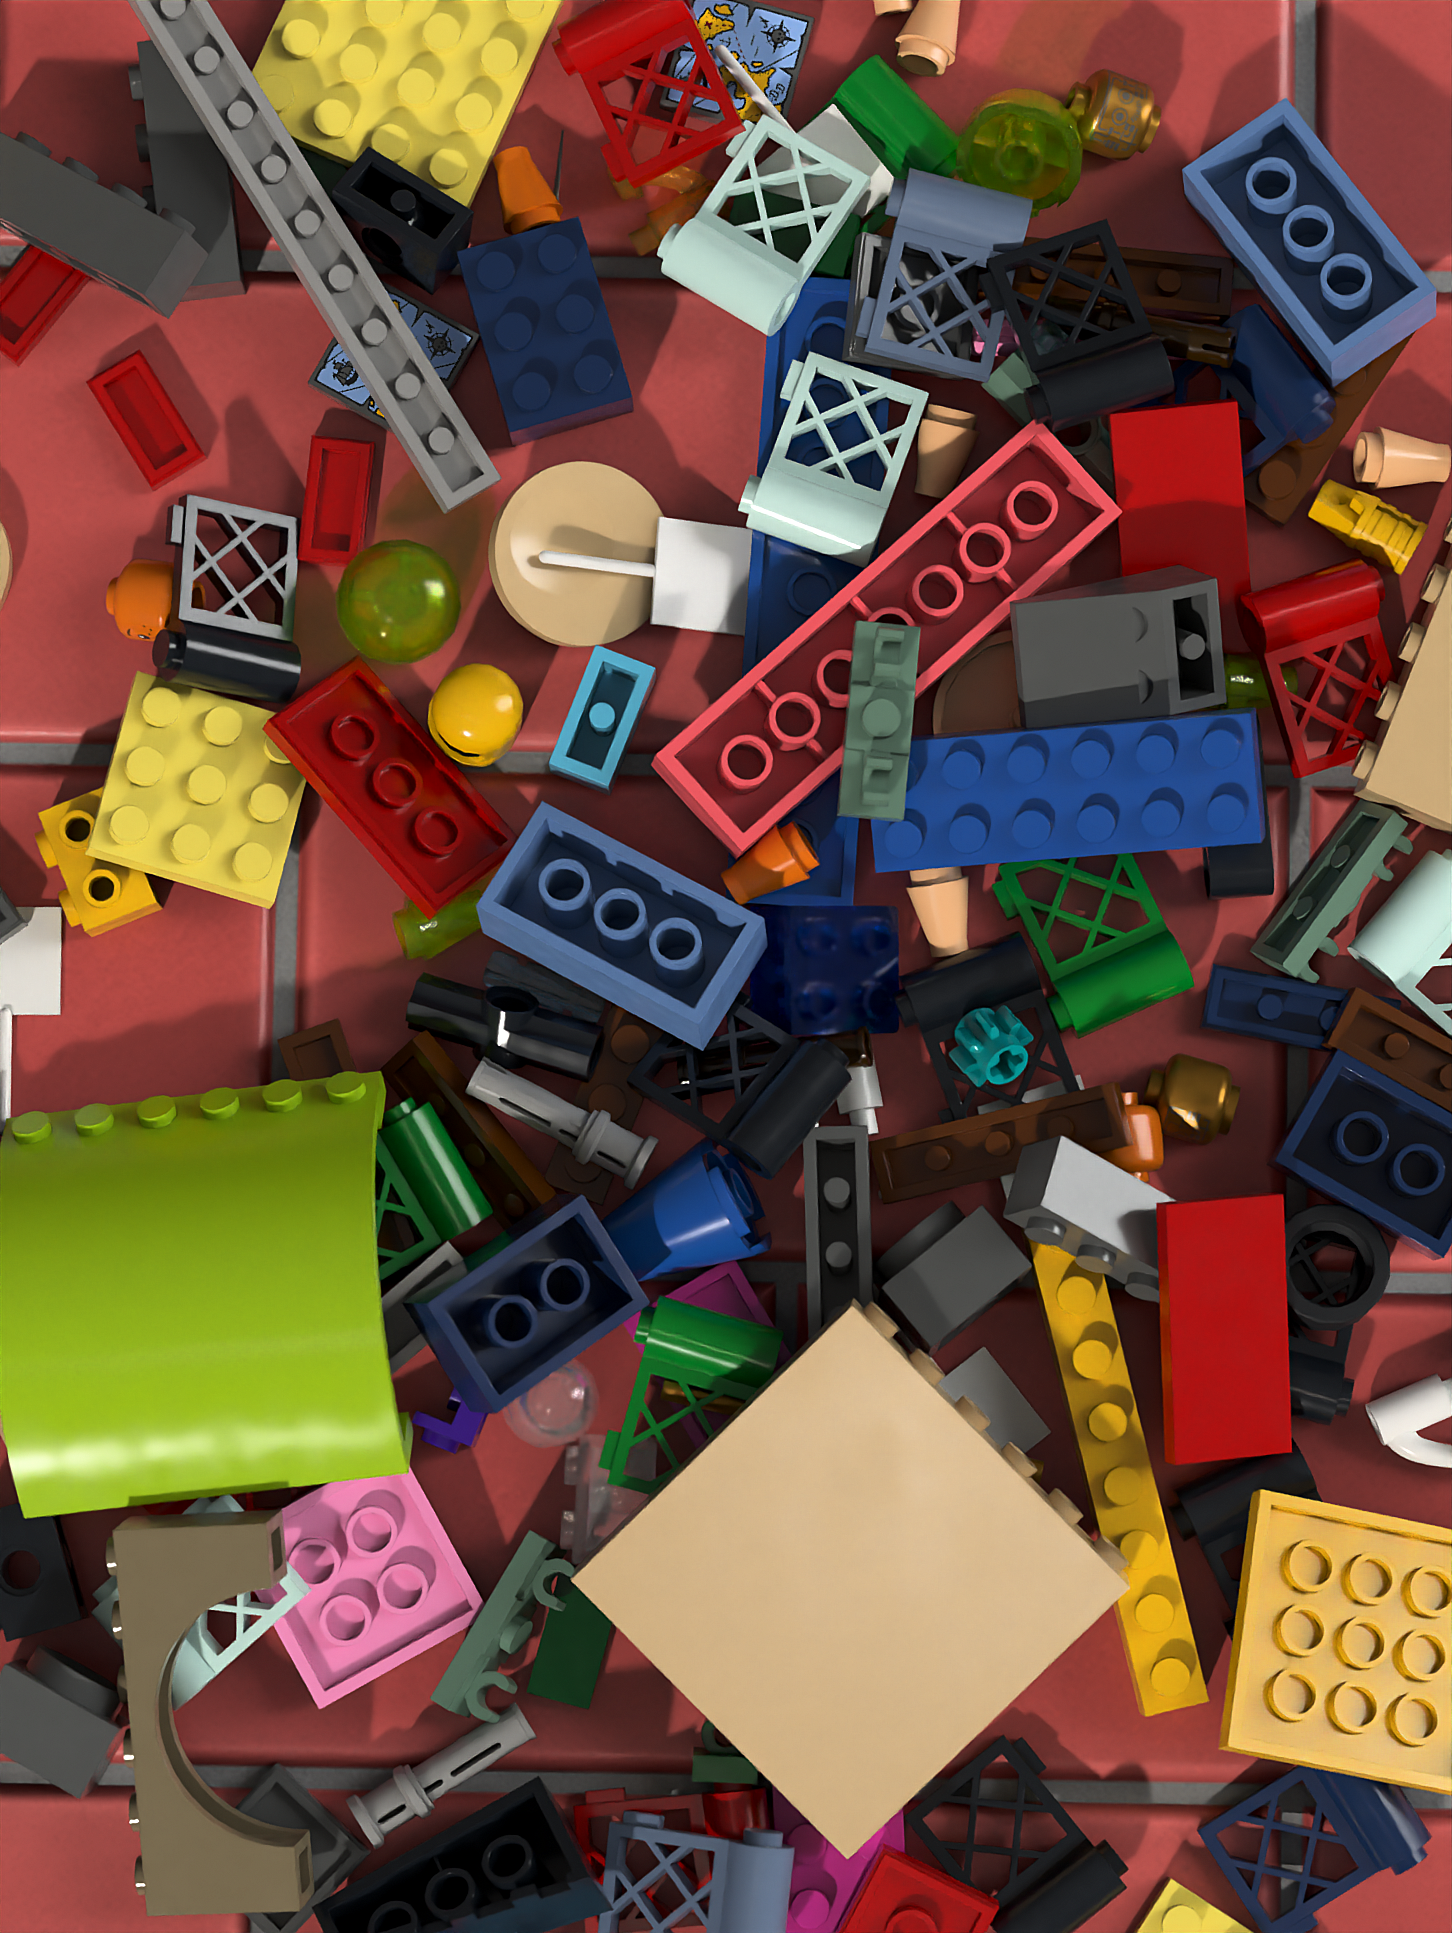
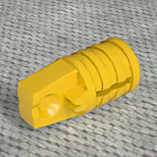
M1330 479L1323 484L1308 513L1310 518L1334 533L1335 536L1346 543L1345 545L1352 549L1356 548L1362 552L1361 554L1369 558L1376 559L1383 566L1387 565L1399 575H1402L1429 527L1428 524L1413 519V516L1406 512L1398 511L1395 506L1387 505L1375 495L1372 496L1356 491Z

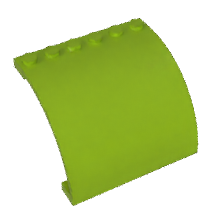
M347 1071L328 1078L304 1081L284 1079L265 1086L241 1089L221 1087L201 1094L178 1097L157 1095L138 1102L115 1105L94 1103L81 1109L51 1113L31 1111L18 1117L6 1118L0 1143V1415L10 1467L24 1519L409 1473L414 1432L409 1413H398L386 1344L377 1256L375 1220L377 1129L382 1128L386 1099V1088L381 1071L367 1073Z

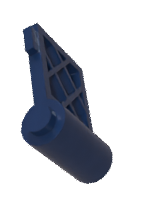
M1260 304L1247 306L1220 326L1225 328L1234 327L1238 331L1237 343H1231L1230 345L1231 348H1236L1234 360L1230 368L1187 360L1172 372L1174 379V391L1172 393L1128 408L1170 405V403L1163 402L1175 392L1174 404L1186 403L1189 381L1209 365L1222 381L1219 399H1229L1232 394L1243 408V410H1238L1239 420L1253 421L1266 438L1246 455H1242L1243 478L1288 442L1300 439L1303 444H1306L1322 435L1333 423L1330 413L1336 406V401Z
M1296 1765L1197 1828L1200 1837L1262 1933L1307 1932L1319 1924L1313 1912L1375 1873L1390 1867L1395 1875H1399L1420 1863L1428 1856L1423 1845L1432 1837L1399 1785ZM1301 1780L1317 1802L1312 1827L1274 1819L1279 1794ZM1270 1801L1267 1817L1251 1814L1252 1811ZM1322 1812L1336 1833L1319 1829ZM1236 1821L1264 1826L1258 1860L1252 1861L1230 1856L1217 1833ZM1272 1828L1309 1837L1302 1872L1264 1863ZM1321 1839L1343 1844L1357 1864V1867L1336 1880L1309 1874L1316 1840ZM1239 1868L1255 1871L1252 1888ZM1262 1873L1300 1882L1295 1906L1271 1920L1257 1898ZM1307 1883L1324 1887L1304 1899Z

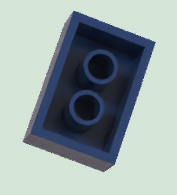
M579 216L457 251L461 274L513 447L634 412L632 393Z
M1340 1049L1330 1053L1266 1165L1330 1202L1364 1214L1379 1230L1431 1260L1444 1258L1452 1245V1114Z
M558 1194L402 1302L470 1412L496 1414L649 1305L650 1301L584 1195Z

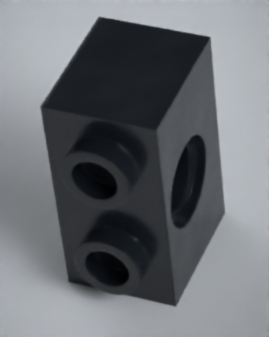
M369 146L332 190L331 202L361 251L432 296L459 264L457 251L467 249L469 246L474 211Z
M20 1502L0 1508V1630L4 1631L6 1642L89 1618L60 1515L24 1519ZM21 1550L32 1553L40 1564L39 1578L29 1588L16 1585L11 1580L8 1572L11 1558Z

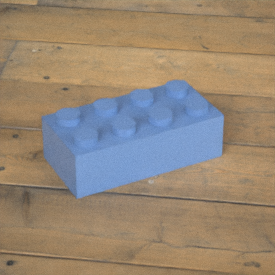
M1287 98L1275 104L1182 169L1186 200L1231 258L1235 259L1237 266L1332 388L1436 317L1437 289Z
M543 801L476 904L484 934L702 1051L768 946L763 917Z

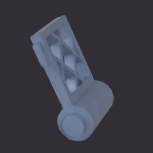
M909 168L905 180L894 177L884 214L895 217L878 296L877 299L864 297L855 336L867 338L864 352L987 383L990 379L1005 313L1004 310L991 313L987 327L980 316V313L989 309L987 300L985 299L974 306L956 276L974 265L986 268L988 258L1021 248L1029 224L1033 200ZM903 247L929 253L941 274L912 289L899 268ZM945 257L961 262L950 267ZM1016 270L1006 273L1011 287ZM947 282L965 312L936 328L918 298ZM896 283L903 296L890 303L894 284ZM909 304L927 333L908 345L881 338L886 317ZM970 320L984 342L979 363L954 357L943 340L942 335ZM932 342L938 352L926 350L922 347Z
M632 1810L624 1811L623 1822H609L603 1890L614 1910L600 1914L598 1933H618L620 1912L633 1901H635L654 1928L649 1933H673L671 1928L692 1910L695 1911L707 1928L706 1933H786L795 1847L782 1844L783 1832L759 1828H744L743 1839L726 1838L663 1828L665 1815ZM628 1838L646 1841L660 1861V1864L639 1882L625 1864ZM664 1844L680 1847L671 1854ZM695 1848L715 1851L712 1880L699 1891L694 1888L678 1865V1862ZM668 1873L687 1901L666 1919H663L645 1891L664 1874ZM623 1885L627 1890V1892L624 1895H622ZM710 1896V1902L708 1907L704 1900Z

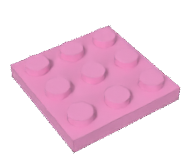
M410 1466L408 1474L323 1483L275 1509L282 1510L286 1560L312 1591L273 1626L319 1709L474 1624L485 1606ZM279 1583L272 1589L255 1590L260 1602L267 1604H276L288 1594Z

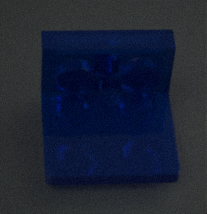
M750 906L751 912L763 917L765 920L768 944L750 974V997L755 1003L750 1009L752 1012L790 1035L827 1034L853 1030L862 1026L867 1027L869 1034L896 1033L899 1030V1013L892 992L899 990V911L896 906Z

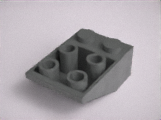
M1176 565L1010 601L1020 724L1022 727L1036 728L1169 716L1227 703L1217 578Z

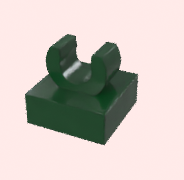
M706 1718L702 1725L701 1734L705 1747H693L692 1781L757 1784L758 1769L732 1743L722 1744L718 1742L714 1736L715 1725Z

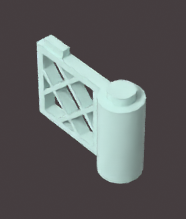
M763 114L756 125L747 119L744 121L743 124L746 131L736 135L726 148V154L734 159L696 216L688 220L683 226L675 223L670 227L659 245L657 256L663 259L661 265V272L771 337L787 320L798 300L802 286L869 187L871 181L870 176ZM769 137L791 150L795 169L758 177L754 158ZM800 156L812 162L813 165L802 167ZM749 167L751 179L739 181ZM832 174L849 184L838 203L811 209L805 183L806 179ZM798 181L804 210L767 218L761 190ZM752 191L755 192L760 221L733 226L717 216V213L728 197ZM827 218L817 233L814 221ZM808 223L812 242L798 263L774 249L771 231ZM764 233L766 244L755 239L752 235Z
M810 351L805 363L793 360L780 393V398L791 402L762 478L754 475L749 476L739 504L738 511L749 514L746 527L862 568L868 567L929 393ZM818 373L841 381L851 401L820 414L809 393L815 374ZM856 387L869 391V393L860 396ZM884 398L911 406L905 424L882 435L879 434L866 406ZM805 406L810 419L797 424ZM856 411L870 440L839 453L825 424ZM814 429L817 430L830 458L810 467L785 458L791 440ZM899 440L894 455L891 457L885 445ZM876 450L887 471L881 491L855 483L845 463ZM836 468L840 477L826 472Z
M1446 849L1442 855L1429 850L1347 947L1349 953L1365 969L1397 991L1451 1040L1452 1019L1443 1011L1452 1010V1003L1434 1004L1415 986L1432 966L1452 965V958L1439 959L1452 944V850Z
M221 1495L217 1499L214 1496L198 1498L182 1514L239 1512L244 1510L231 1495ZM287 1560V1575L278 1583L288 1594L278 1603L250 1602L251 1592L237 1595V1600L226 1599L209 1609L237 1613L236 1640L225 1650L207 1630V1611L192 1626L182 1644L173 1673L172 1709L174 1711L178 1710L201 1691L226 1666L312 1591ZM112 1576L92 1594L100 1604L91 1614L123 1650L122 1640H116L112 1629V1608L114 1602L119 1600L117 1576ZM250 1615L262 1616L250 1627Z

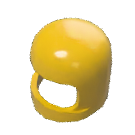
M471 663L455 668L441 680L429 703L427 728L430 737L443 753L457 765L477 768L491 765L513 747L520 733L524 704L518 686L506 672L491 664ZM439 734H440V735L443 737V739H444L449 745H451L452 747H454V748H456V749H458V750H460V751H462V752H464V753L478 754V755H480V756H477V757L463 756V755H461V754H459V753H457V752L451 750V749L447 746V744L441 739V737L439 736Z

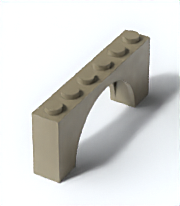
M282 1510L130 1516L113 1530V1536L108 1538L106 1563L109 1574L117 1576L119 1600L114 1602L112 1608V1629L116 1640H122L124 1664L120 1666L118 1671L117 1686L121 1703L128 1704L130 1728L126 1729L124 1734L123 1754L126 1766L134 1768L136 1792H133L130 1797L129 1820L132 1830L140 1833L142 1856H138L135 1863V1886L137 1893L145 1895L147 1916L301 1911L315 1893L310 1830L285 1828L261 1822L243 1814L217 1796L204 1783L187 1758L177 1734L172 1710V1680L177 1657L185 1638L198 1618L211 1607L231 1597L255 1590L272 1589L287 1575Z

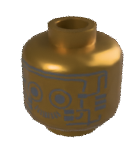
M1102 69L1095 71L1085 84L1079 82L1073 84L1067 95L1062 115L1063 118L1071 120L1070 136L1076 146L1114 161H1125L1135 152L1142 154L1149 148L1160 122L1161 107L1154 104V94L1147 84L1111 70Z
M1178 1053L1169 1059L1164 1071L1151 1069L1142 1105L1156 1108L1160 1116L1163 1134L1196 1144L1207 1145L1215 1139L1217 1133L1227 1136L1234 1118L1241 1087L1232 1084L1231 1072L1224 1065Z

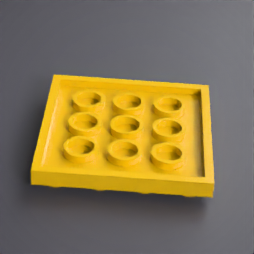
M1263 1489L1253 1492L1248 1518L1219 1749L1452 1796V1529Z

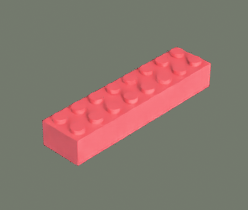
M1033 419L655 755L651 766L737 860L841 767L853 630L856 620L921 627L915 686L916 700L1011 615L1010 601L1032 597L1107 530L1123 511L1043 423L1036 425Z

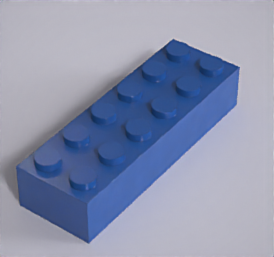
M1255 707L1036 728L1010 727L911 736L904 820L902 822L871 819L875 872L1261 843L1266 836L1256 709Z

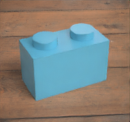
M595 645L549 760L550 772L610 796L656 681V668Z

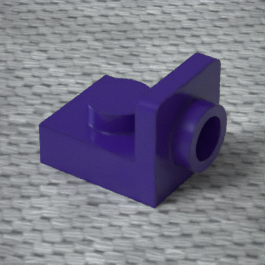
M455 1386L447 1405V1409L457 1412L452 1424L416 1410L412 1423L425 1428L420 1440L454 1454L457 1453L460 1443L470 1447L476 1446L489 1414L470 1412Z

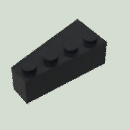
M539 1776L312 1906L323 1933H543L614 1910L563 1809Z

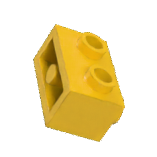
M103 787L39 812L38 815L44 829L34 833L37 845L48 869L58 865L67 888L57 893L71 927L82 924L84 931L91 937L163 909L149 873L85 855Z

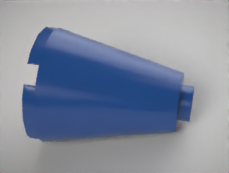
M708 1137L701 1139L600 1221L637 1282L752 1257L771 1249V1233L768 1232L759 1237L755 1224L756 1220L766 1215L750 1178L741 1162L731 1153L724 1156L716 1149L719 1144Z

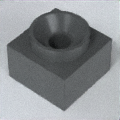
M950 1201L903 1236L875 1262L873 1267L886 1282L881 1287L878 1302L915 1348H919L930 1358L1026 1279L1032 1264L983 1205L966 1217L956 1204Z
M38 1644L28 1661L20 1658L7 1662L0 1671V1753L77 1798L90 1793L96 1788L123 1741L126 1729L130 1728V1721L118 1714L123 1705L119 1699L118 1686L70 1657Z

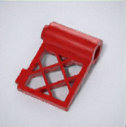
M604 0L557 25L560 38L552 42L553 49L568 76L577 72L581 75L610 139V142L601 146L600 149L617 183L628 179L631 186L636 189L746 131L697 24V18L689 0ZM690 42L696 59L688 80L684 81L660 74L667 53ZM649 63L647 70L640 68ZM704 74L711 88L700 85ZM625 75L643 80L631 111L610 105L603 87ZM656 84L683 92L671 123L644 115ZM696 96L718 102L725 120L702 132L684 127ZM616 118L627 121L623 132ZM640 125L667 133L660 154L637 165L631 148ZM680 137L687 139L678 144Z
M1357 557L1262 588L1238 598L1237 617L1240 629L1249 648L1257 655L1294 778H1302L1354 760L1366 739L1374 742L1375 737L1367 735L1353 727L1367 696L1378 702L1387 682L1397 683L1377 618L1380 602H1383L1385 599L1384 583L1374 566H1367L1362 559ZM1363 636L1370 662L1361 680L1339 669L1335 664L1346 641ZM1329 648L1324 659L1312 654ZM1299 658L1319 669L1305 699L1287 690L1279 664ZM1329 676L1356 690L1342 720L1316 706ZM1375 679L1377 681L1379 690L1372 687ZM1292 705L1300 709L1296 718ZM1310 716H1313L1337 731L1326 754L1308 760L1301 735ZM1348 736L1358 741V743L1343 748Z
M713 1782L714 1791L626 1800L625 1787L585 1791L586 1804H576L573 1806L576 1837L595 1874V1859L605 1867L606 1854L593 1844L591 1817L614 1815L623 1822L625 1810L652 1812V1814L660 1815L664 1810L689 1808L691 1832L743 1839L744 1828L770 1830L766 1787L753 1786V1784ZM630 1839L628 1841L626 1857L640 1840ZM666 1846L668 1851L672 1854L673 1851ZM695 1848L693 1850L695 1870L683 1859L678 1862V1865L685 1875L697 1885V1891H699L712 1880L715 1851ZM604 1872L598 1879L602 1887ZM668 1873L664 1874L649 1890L645 1891L663 1919H666L673 1911L654 1895L669 1878ZM710 1896L704 1900L708 1907L710 1902ZM638 1905L633 1908L626 1918H619L618 1933L649 1931L654 1928L645 1916L637 1917L641 1913ZM693 1911L672 1928L703 1926L704 1924L695 1911ZM600 1914L584 1919L586 1933H598Z

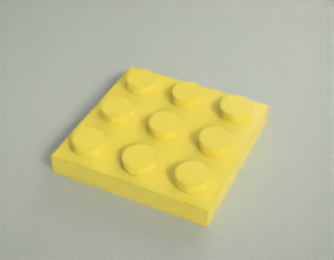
M137 671L131 684L85 855L270 909L275 902L306 784V779L262 730L267 720L276 713L190 686L166 682L160 677Z

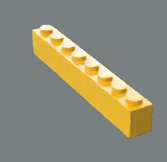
M1020 1226L1028 1260L1032 1264L1031 1273L1096 1537L1098 1539L1101 1535H1104L1129 1561V1564L1123 1571L1128 1575L1130 1588L1113 1606L1139 1712L1147 1717L1208 1702L1209 1698L1104 1274L1091 1272L1080 1267L1075 1262V1256L1057 1246L1044 1245L1031 1240L1025 1235V1229Z

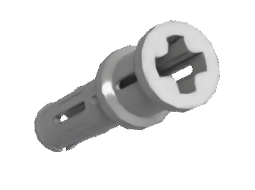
M483 1057L465 1091L466 1094L500 1109L522 1123L572 1148L571 1155L575 1156V1160L584 1165L591 1161L624 1179V1186L631 1190L637 1184L659 1139L651 1135L643 1139L611 1122V1114L604 1110L599 1112L594 1109L592 1114L532 1082L511 1073L486 1057Z
M516 1702L510 1704V1707L499 1713L501 1717L498 1723L486 1721L414 1768H411L409 1764L405 1766L400 1764L393 1769V1777L361 1798L353 1794L346 1799L353 1815L376 1849L385 1844L384 1836L416 1816L425 1819L431 1815L430 1811L435 1808L433 1801L472 1776L482 1772L488 1766L527 1741L537 1738Z

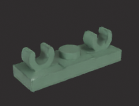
M858 620L854 623L837 816L902 822L904 820L921 627Z
M1361 798L1252 946L1250 952L1264 964L1291 976L1316 983L1320 977L1310 969L1308 965L1309 959L1317 948L1335 957L1339 949L1331 938L1326 937L1333 927L1336 928L1343 917L1354 910L1360 900L1362 891L1373 876L1386 881H1391L1394 877V874L1384 866L1383 858L1391 847L1410 855L1413 845L1407 837L1401 835L1408 823L1395 811Z
M531 1530L528 1531L431 1695V1700L445 1709L469 1718L473 1714L484 1721L498 1723L501 1716L487 1707L485 1703L486 1693L494 1686H498L513 1694L518 1689L514 1680L498 1673L497 1670L501 1663L505 1664L510 1654L514 1655L519 1652L527 1642L533 1628V1623L530 1620L537 1610V1607H535L537 1602L539 1601L554 1610L563 1611L567 1604L553 1595L551 1584L554 1578L560 1574L572 1577L577 1566L563 1559L568 1550Z

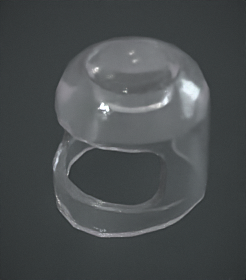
M573 1358L503 1408L502 1413L505 1423L518 1438L534 1447H558L575 1442L590 1429L598 1414L600 1395L593 1375L583 1363Z

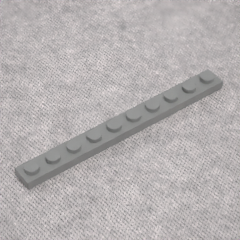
M127 0L444 515L496 485L502 479L208 1Z

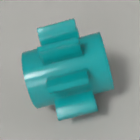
M1002 1005L996 1013L989 1008H978L966 1014L958 1023L954 1032L955 1040L959 1046L950 1051L949 1056L977 1087L983 1085L987 1079L993 1084H1005L1014 1080L1025 1069L1028 1062V1052L1023 1046L1029 1044L1034 1038L1007 1006Z

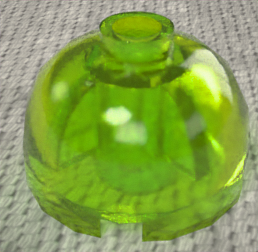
M1013 88L991 94L974 107L959 134L956 170L959 179L962 176L963 182L1032 199L1033 204L1030 218L1039 216L1040 210L1050 208L1057 202V207H1059L1069 199L1080 181L1083 142L1075 117L1059 100L1039 90Z
M409 539L381 540L360 551L343 570L335 593L337 621L348 641L366 658L390 666L416 664L439 652L455 633L462 611L460 583L449 562L430 546Z

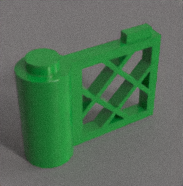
M875 54L862 63L843 82L835 95L799 130L801 131L829 106L834 104L893 177L905 180L909 168L952 179L965 164V161L959 155L966 144L879 54ZM886 203L883 206H877L867 214L873 216L859 228L858 235L862 232L876 234L893 217L884 214ZM853 253L847 271V277L851 275Z
M1132 853L1116 854L1118 859L1110 880L1076 869L1075 866L1079 857H1072L1067 865L1054 861L1055 859L1006 863L998 867V873L1002 880L992 884V889L1007 921L1018 916L1020 917L1049 978L1055 994L1045 999L1056 1027L1060 1033L1071 1029L1076 1039H1080L1195 987L1186 959L1173 934L1168 930ZM1038 867L1063 875L1052 906L1027 898L1017 877ZM1122 869L1132 888L1117 883ZM1071 878L1106 890L1094 921L1059 909ZM1113 893L1139 902L1148 923L1127 933L1102 925ZM1033 911L1048 916L1043 930H1041ZM1055 919L1090 931L1083 952L1060 963H1057L1047 942ZM1097 935L1111 939L1093 948Z
M412 1096L385 1110L382 1120L384 1126L377 1130L375 1164L382 1176L375 1199L376 1240L383 1213L387 1211L406 1216L419 1241L401 1252L377 1247V1256L388 1259L378 1265L379 1282L443 1242L475 1226L493 1213L492 1208L430 1102L426 1101L417 1106ZM389 1188L399 1205L386 1202Z
M659 1295L656 1308L648 1305L644 1307L640 1314L633 1342L643 1344L645 1348L621 1433L608 1429L598 1464L599 1468L610 1470L607 1483L647 1495L655 1491L660 1486V1483L664 1482L681 1465L678 1463L661 1430L695 1412L705 1432L710 1437L714 1431L701 1407L723 1395L747 1401L772 1377L784 1330ZM651 1374L677 1381L690 1403V1406L658 1424L644 1402ZM688 1385L710 1390L713 1393L697 1401ZM640 1411H642L651 1428L633 1437ZM654 1434L673 1468L651 1481L624 1475L623 1472L630 1447Z

